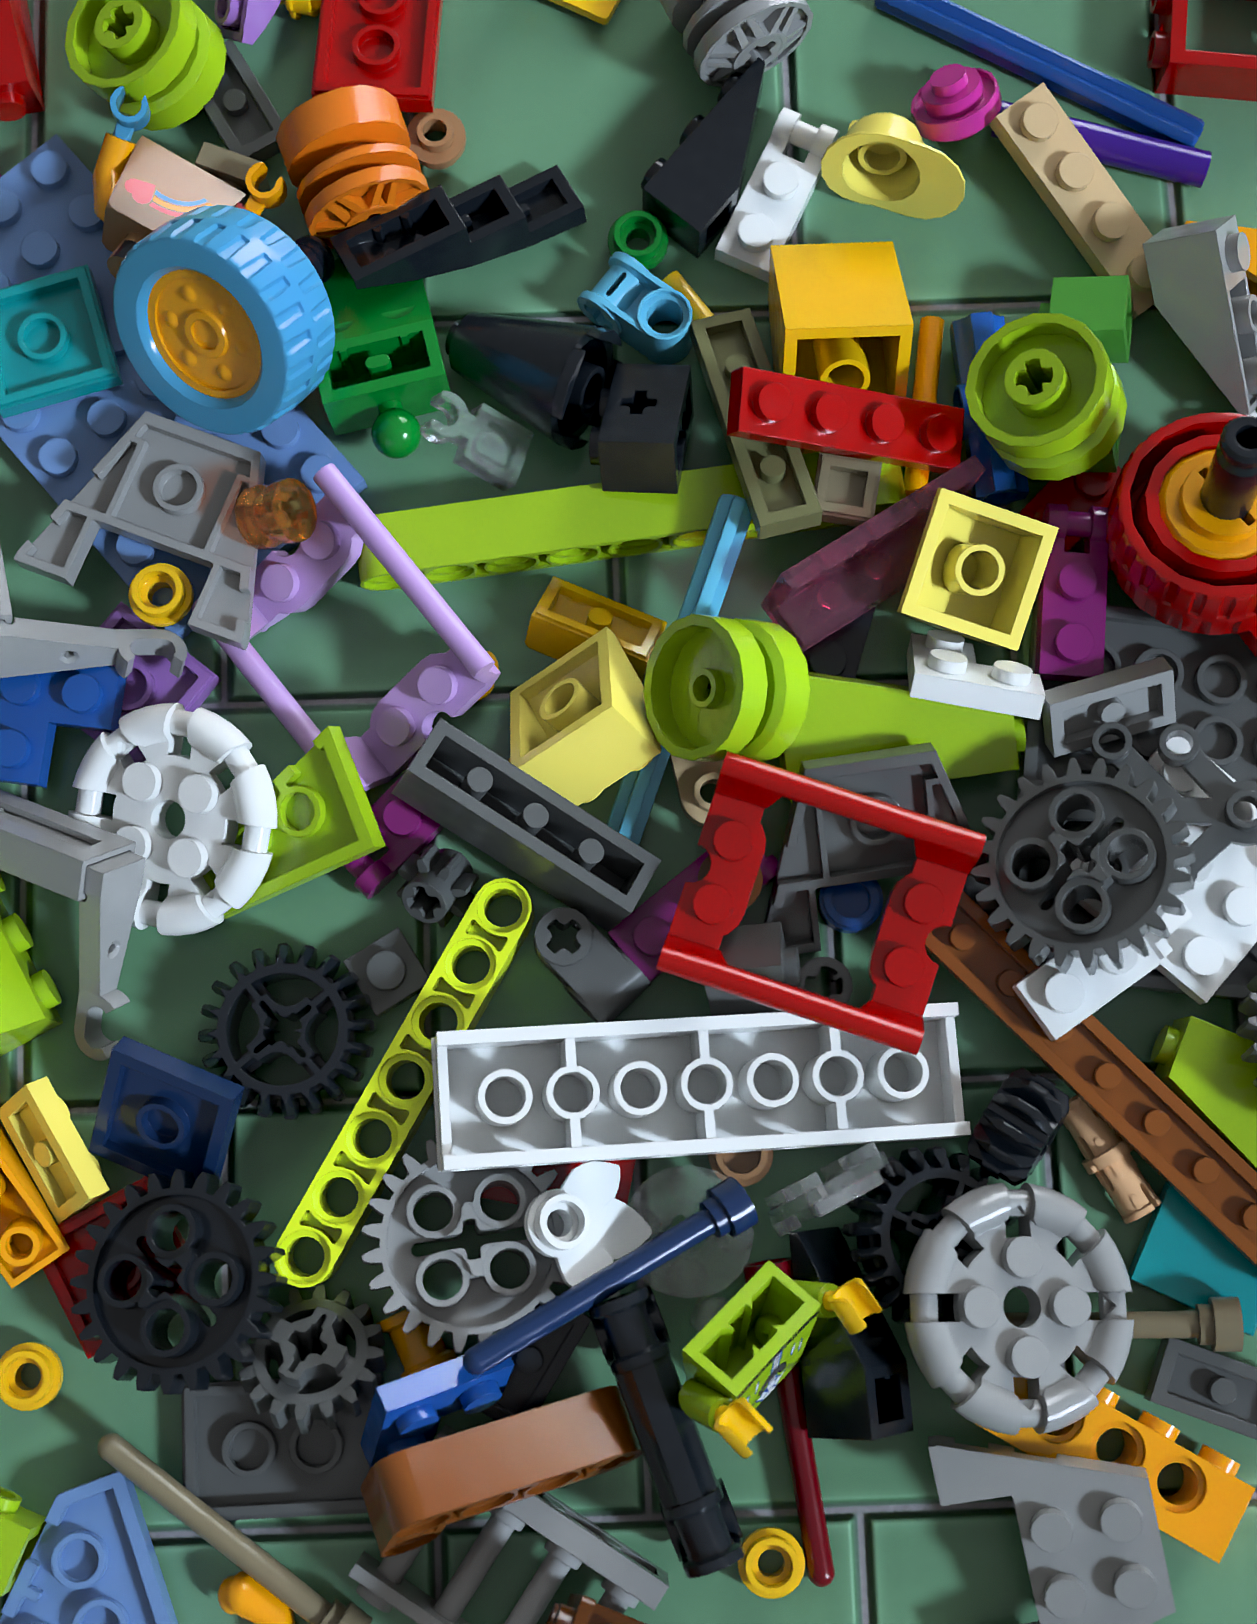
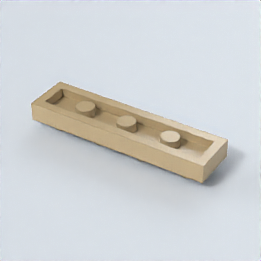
M1044 82L998 114L989 126L1097 276L1129 275L1134 306L1133 319H1135L1154 305L1143 243L1153 237V235Z

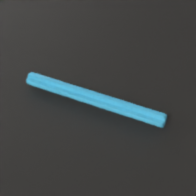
M722 494L719 497L677 620L691 614L719 615L752 519L744 498L731 494ZM662 745V753L655 756L646 767L638 771H632L622 778L606 824L637 845L640 844L670 757V753Z

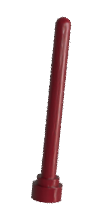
M791 1257L768 1259L793 1280ZM768 1260L743 1265L745 1284ZM798 1361L776 1388L808 1577L814 1585L826 1587L834 1580L835 1570L812 1438H808L806 1411L803 1403L804 1389Z

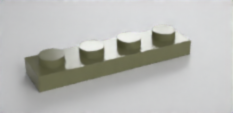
M750 308L693 320L690 338L759 540L820 526L823 511L800 448L727 435L731 371L742 366L772 371Z

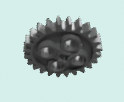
M1070 758L1066 776L1057 778L1053 769L1048 764L1042 766L1043 784L1037 787L1022 776L1018 778L1019 788L1023 796L1018 801H1015L1010 797L1000 794L997 800L1005 812L1003 819L983 817L981 821L987 831L993 836V840L985 841L980 856L989 861V863L974 867L971 870V875L977 883L991 885L976 895V899L983 909L997 908L987 919L988 923L995 932L1012 927L1007 934L1005 942L1014 952L1023 948L1031 941L1028 957L1037 966L1042 964L1051 952L1054 953L1055 966L1062 974L1068 972L1074 957L1081 959L1089 975H1095L1098 966V956L1108 955L1112 964L1118 970L1123 968L1122 949L1131 946L1141 956H1148L1149 952L1143 936L1150 931L1159 937L1168 939L1171 934L1161 918L1163 914L1184 916L1186 913L1183 902L1173 892L1193 890L1195 885L1192 875L1177 869L1196 862L1192 847L1176 845L1185 840L1190 835L1186 821L1168 822L1178 811L1172 797L1153 803L1159 790L1152 778L1142 782L1134 789L1135 775L1131 766L1125 765L1112 779L1109 776L1108 767L1103 758L1097 759L1090 774H1083L1076 758ZM1080 809L1095 812L1093 822L1086 829L1078 832L1063 829L1064 821L1072 812ZM1114 822H1124L1123 828L1115 830L1108 835L1109 828ZM1140 849L1148 853L1145 864L1137 871L1122 873L1114 869V862L1117 857L1126 850ZM1042 858L1050 861V868L1047 874L1040 880L1034 882L1019 880L1021 869L1030 860ZM1076 858L1085 863L1092 859L1095 867L1087 873L1080 868L1072 871L1070 864ZM1055 897V904L1049 910L1041 909V904L1044 901ZM1096 899L1102 902V910L1092 922L1075 924L1069 921L1070 911L1079 901Z

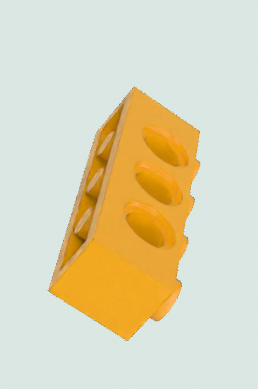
M1013 1377L1014 1394L1019 1399H1028L1027 1378ZM1105 1387L1096 1396L1099 1405L1077 1422L1062 1429L1037 1434L1033 1428H1020L1018 1434L1009 1435L983 1428L1029 1455L1056 1459V1454L1094 1460H1099L1096 1451L1099 1437L1109 1429L1119 1428L1124 1437V1449L1122 1454L1112 1462L1146 1467L1159 1530L1217 1563H1220L1256 1488L1235 1477L1240 1464L1205 1444L1202 1445L1198 1455L1175 1443L1180 1433L1179 1429L1145 1410L1142 1411L1138 1421L1116 1410L1115 1407L1120 1396ZM1179 1463L1184 1475L1183 1484L1175 1494L1162 1497L1157 1487L1158 1475L1168 1464Z

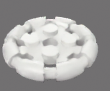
M161 703L134 710L120 717L119 728L113 733L102 732L92 743L80 763L72 787L79 789L75 810H69L68 816L136 842L135 854L145 857L143 881L132 927L139 930H144L148 926L157 927L160 935H190L208 930L222 923L225 912L232 907L234 909L242 908L254 895L269 868L273 853L268 851L271 829H277L278 812L272 780L266 765L257 764L249 751L252 743L238 728L218 714L202 707L197 708L194 712L185 711L184 706L180 703ZM184 737H187L191 745L190 756L181 755ZM138 746L146 760L135 763L129 752ZM229 767L235 778L230 783V788L225 790L216 774L219 775ZM104 792L116 795L112 816L101 814ZM173 802L178 803L185 814V826L177 837L169 832L165 822L167 809ZM238 823L245 825L242 845L234 844L238 832ZM211 869L216 875L214 880L215 888L213 890L210 889L203 877ZM160 883L169 884L168 896L163 902L158 901Z

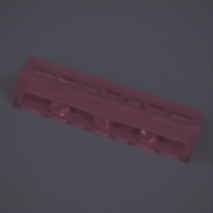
M975 455L782 572L764 598L761 607L773 623L779 624L796 638L802 652L806 651L905 588L937 488H945L973 498L969 491L985 472V467Z

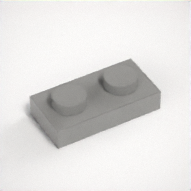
M1163 656L1044 690L1045 700L1042 708L1045 745L1054 757L1091 747L1095 730L1107 722L1123 724L1130 731L1131 735L1176 722L1173 668ZM1112 734L1106 735L1101 738L1099 744L1120 738Z

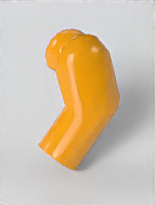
M244 1571L227 1577L219 1586V1605L224 1612L230 1615L236 1614L255 1624H296L293 1610Z

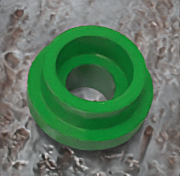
M642 210L630 211L619 217L612 224L608 233V250L611 256L617 251L624 252L639 261L647 270L656 267L666 255L668 248L666 228L651 213ZM633 238H642L649 245L643 250H633L627 246V243Z

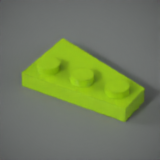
M327 726L312 741L315 745L295 765H288L272 781L274 783L273 788L278 815L277 829H271L268 851L273 853L269 868L260 886L248 902L240 909H234L233 907L224 913V919L230 918L386 846L340 726ZM238 823V832L234 844L242 845L245 825ZM211 869L203 877L210 889L213 890L215 888L214 880L216 875Z

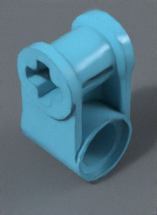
M620 251L614 252L608 261L609 270L591 291L585 290L577 298L579 308L595 325L614 330L621 340L646 356L650 361L665 365L680 362L689 354L692 348L690 330L693 316L689 300L681 292L676 291L650 273L632 256ZM661 321H672L679 325L678 329L668 334L658 333L651 327Z

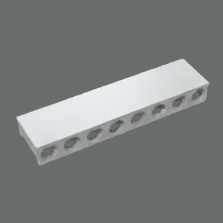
M958 1002L926 1005L923 1014L925 1032L917 1055L786 1012L437 1032L435 1037L431 1038L437 1170L439 1173L587 1163L590 1161L603 1162L948 1139L971 1135L970 1121L965 1122L954 1018L959 1015Z

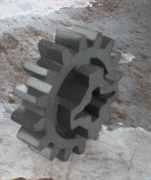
M317 1285L312 1299L303 1300L299 1291L294 1288L289 1290L290 1305L284 1307L282 1312L268 1313L269 1320L265 1325L273 1334L271 1338L258 1339L250 1337L253 1343L248 1344L252 1348L256 1359L252 1363L241 1362L245 1368L238 1372L245 1393L251 1392L249 1398L255 1412L259 1415L270 1409L269 1413L274 1427L281 1429L289 1422L291 1417H294L301 1434H308L313 1425V1420L323 1418L325 1425L331 1431L337 1429V1412L345 1409L355 1417L362 1413L357 1398L360 1393L374 1396L378 1382L373 1373L387 1370L384 1350L380 1349L385 1345L380 1324H373L372 1312L367 1303L354 1308L350 1291L342 1290L332 1301L328 1300L324 1285ZM347 1333L356 1343L355 1357L349 1355L344 1337ZM271 1359L277 1361L279 1367L278 1374L280 1380L278 1384L270 1377Z

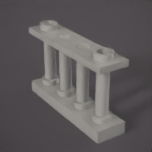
M445 1423L435 1439L458 1433V1431ZM548 1492L490 1510L489 1512L492 1515L438 1601L404 1579L405 1574L423 1546L396 1556L384 1557L381 1562L364 1551L348 1575L359 1583L356 1588L357 1593L370 1605L383 1612L389 1613L394 1607L418 1624H470L461 1618L460 1615L514 1529L522 1531L525 1524H527L548 1539L544 1546L548 1554L504 1624H536L571 1568L578 1570L582 1562L605 1577L601 1584L605 1592L597 1604L624 1614L627 1607L635 1609L639 1601L655 1610L669 1588L667 1572Z

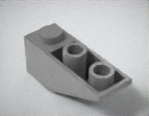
M1236 214L1164 228L1143 243L1154 305L1236 411L1242 415H1250L1257 408V296L1250 294L1246 270L1249 268L1251 257L1247 236L1244 232L1238 231Z

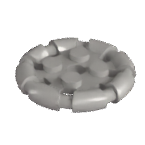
M995 1183L976 1188L956 1198L941 1210L944 1218L933 1230L925 1229L914 1247L905 1274L903 1294H909L910 1322H904L908 1343L921 1373L933 1389L940 1387L952 1399L950 1407L967 1420L998 1433L1016 1435L1020 1428H1033L1037 1434H1044L1077 1422L1099 1405L1096 1396L1106 1383L1116 1384L1124 1369L1132 1343L1134 1320H1127L1125 1292H1132V1287L1125 1263L1115 1242L1106 1229L1096 1230L1085 1218L1087 1209L1064 1194L1044 1186L1024 1183L1020 1189H1007L1004 1183ZM1009 1217H1018V1237L1006 1238L1005 1221ZM1065 1236L1077 1248L1067 1261L1054 1249ZM963 1239L973 1250L961 1262L954 1248ZM1014 1287L1020 1289L1026 1295L1029 1302L1028 1317L1018 1327L1008 1321L1003 1309L1004 1298ZM1086 1292H1098L1100 1320H1088L1091 1314V1301ZM937 1294H954L953 1311L955 1322H938ZM1071 1353L1084 1365L1075 1377L1070 1376L1060 1366ZM965 1354L979 1366L970 1378L960 1368ZM1013 1377L1027 1378L1028 1399H1019L1014 1394Z

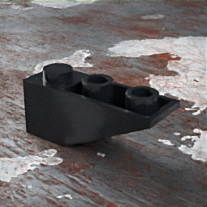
M759 57L744 74L735 72L729 77L717 97L718 103L706 117L699 114L691 120L680 137V146L667 161L664 158L656 160L646 172L641 182V188L643 189L642 211L651 213L658 218L665 226L667 235L697 259L727 226L739 201L762 94L765 62Z
M839 1227L789 1232L793 1280L832 1283L839 1288L844 1283L855 1279L857 1274L861 1272L857 1262L848 1263L842 1258L850 1248ZM882 1312L873 1313L865 1317L864 1321L867 1327L856 1334H849L837 1315L833 1318L817 1317L801 1356L804 1389L803 1403L806 1411L808 1438L872 1441L914 1431L907 1360Z

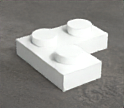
M929 630L927 636L911 633L906 655L910 697L1040 720L1045 692L1040 675L1033 674V670L1030 667L1008 660L995 661L993 666L977 664L973 644L965 643L964 637L950 631Z

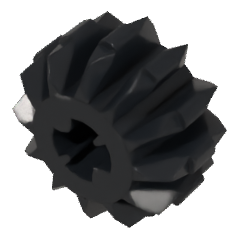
M1024 1068L1012 1072L1004 1080L997 1093L994 1094L989 1105L983 1111L979 1122L973 1129V1134L967 1142L970 1159L990 1172V1175L997 1180L1001 1178L1013 1186L1025 1182L1029 1175L1033 1173L1040 1160H1042L1045 1152L1063 1125V1121L1069 1113V1096L1057 1089L1055 1083L1040 1074L1036 1076Z

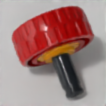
M1210 412L1175 420L1157 429L1144 442L1138 444L1131 452L1127 463L1121 469L1111 495L1106 521V542L1109 544L1108 562L1117 578L1118 584L1133 602L1144 612L1154 617V619L1182 631L1206 635L1236 634L1249 631L1251 627L1257 625V417L1229 412Z

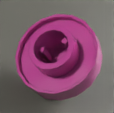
M949 64L937 69L931 75L930 80L918 90L911 102V114L921 137L935 142L960 141L972 137L985 128L1001 110L1002 97L997 79L987 70L964 67L961 64Z

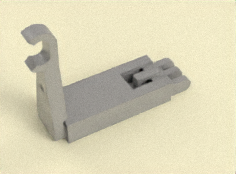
M0 544V678L115 665L119 675L125 679L132 672L135 655H160L167 658L171 663L169 672L180 678L187 657V647L177 634L168 630L110 629L14 617L13 624H11L13 614Z
M0 789V870L79 901V993L74 1036L78 1047L86 1056L97 1061L107 1060L110 1058L112 1048L119 1041H111L104 1036L101 1030L103 1011L106 1014L130 1002L129 998L117 989L143 881L145 857L135 854L136 842Z

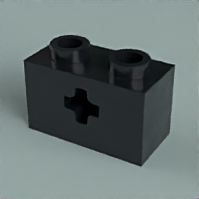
M617 363L611 388H602L599 401L601 427H592L589 439L591 465H600L602 489L609 492L678 494L694 418L691 365Z

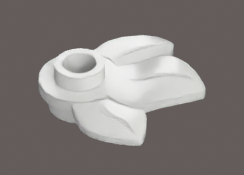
M590 1161L581 1164L571 1170L560 1189H552L539 1194L527 1208L524 1227L530 1244L540 1254L555 1259L562 1280L570 1288L614 1262L613 1260L619 1259L635 1250L652 1234V1228L633 1208L615 1199L620 1182L619 1165L602 1161ZM551 1212L559 1214L564 1222V1229L559 1237L553 1235L547 1227V1219ZM620 1291L610 1296L609 1298L618 1297Z

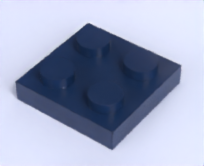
M124 1036L111 1051L89 1152L149 1177V1174L156 1173L167 1176L171 1182L175 1169L193 1172L195 1181L201 1172L219 1176L220 1181L245 1087Z

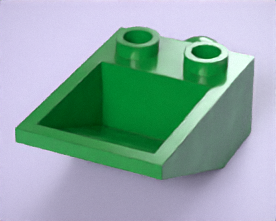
M340 258L335 259L334 275L323 283L332 307L335 327V346L329 370L324 375L323 381L318 386L323 407L335 436L372 427V441L381 454L393 459L405 458L418 448L421 441V427L416 416L455 407L424 280L419 279L357 289Z

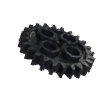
M175 1169L171 1182L167 1176L156 1173L149 1174L148 1192L143 1187L131 1184L124 1187L127 1201L126 1207L107 1201L103 1204L104 1211L110 1220L107 1227L88 1224L86 1230L97 1241L94 1250L84 1249L76 1250L74 1256L88 1264L89 1268L88 1274L70 1279V1285L86 1289L87 1298L71 1308L72 1314L90 1315L92 1322L79 1334L80 1340L103 1341L96 1351L93 1360L95 1363L105 1364L117 1361L113 1373V1379L116 1381H131L137 1376L136 1390L155 1391L160 1385L163 1394H182L185 1383L190 1391H205L209 1388V1373L216 1380H230L234 1377L230 1358L238 1362L250 1363L256 1359L252 1348L247 1342L250 1337L270 1339L273 1335L260 1320L264 1312L279 1313L283 1310V1306L269 1298L268 1295L270 1288L279 1287L287 1283V1277L270 1273V1264L283 1257L285 1249L265 1246L264 1241L275 1231L277 1226L274 1222L265 1220L253 1222L262 1204L258 1200L249 1198L238 1202L242 1191L240 1185L225 1182L219 1187V1176L201 1172L195 1181L193 1172ZM185 1217L189 1224V1234L185 1243L177 1249L173 1241L174 1227L180 1219ZM145 1237L149 1248L156 1255L154 1256L155 1258L150 1257L141 1246V1242ZM227 1263L232 1273L231 1287L225 1295L219 1297L215 1290L214 1281L219 1269ZM137 1266L141 1272L142 1281L140 1289L131 1298L127 1292L126 1282L132 1269ZM167 1267L182 1269L183 1271L177 1277ZM180 1285V1287L190 1295L175 1293L174 1291ZM200 1305L208 1306L215 1314L216 1323L211 1326L208 1315ZM179 1314L183 1320L184 1332L180 1342L173 1347L168 1339V1327L172 1318Z

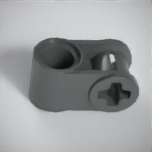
M567 907L552 909L544 914L537 923L534 935L535 953L540 961L565 986V990L595 1023L613 1022L651 985L650 981L635 963L616 945L610 943L576 909ZM554 925L561 931L568 929L570 926L575 928L577 934L573 943L578 950L571 954L567 949L562 948L553 953L548 948L552 940V934L549 929Z

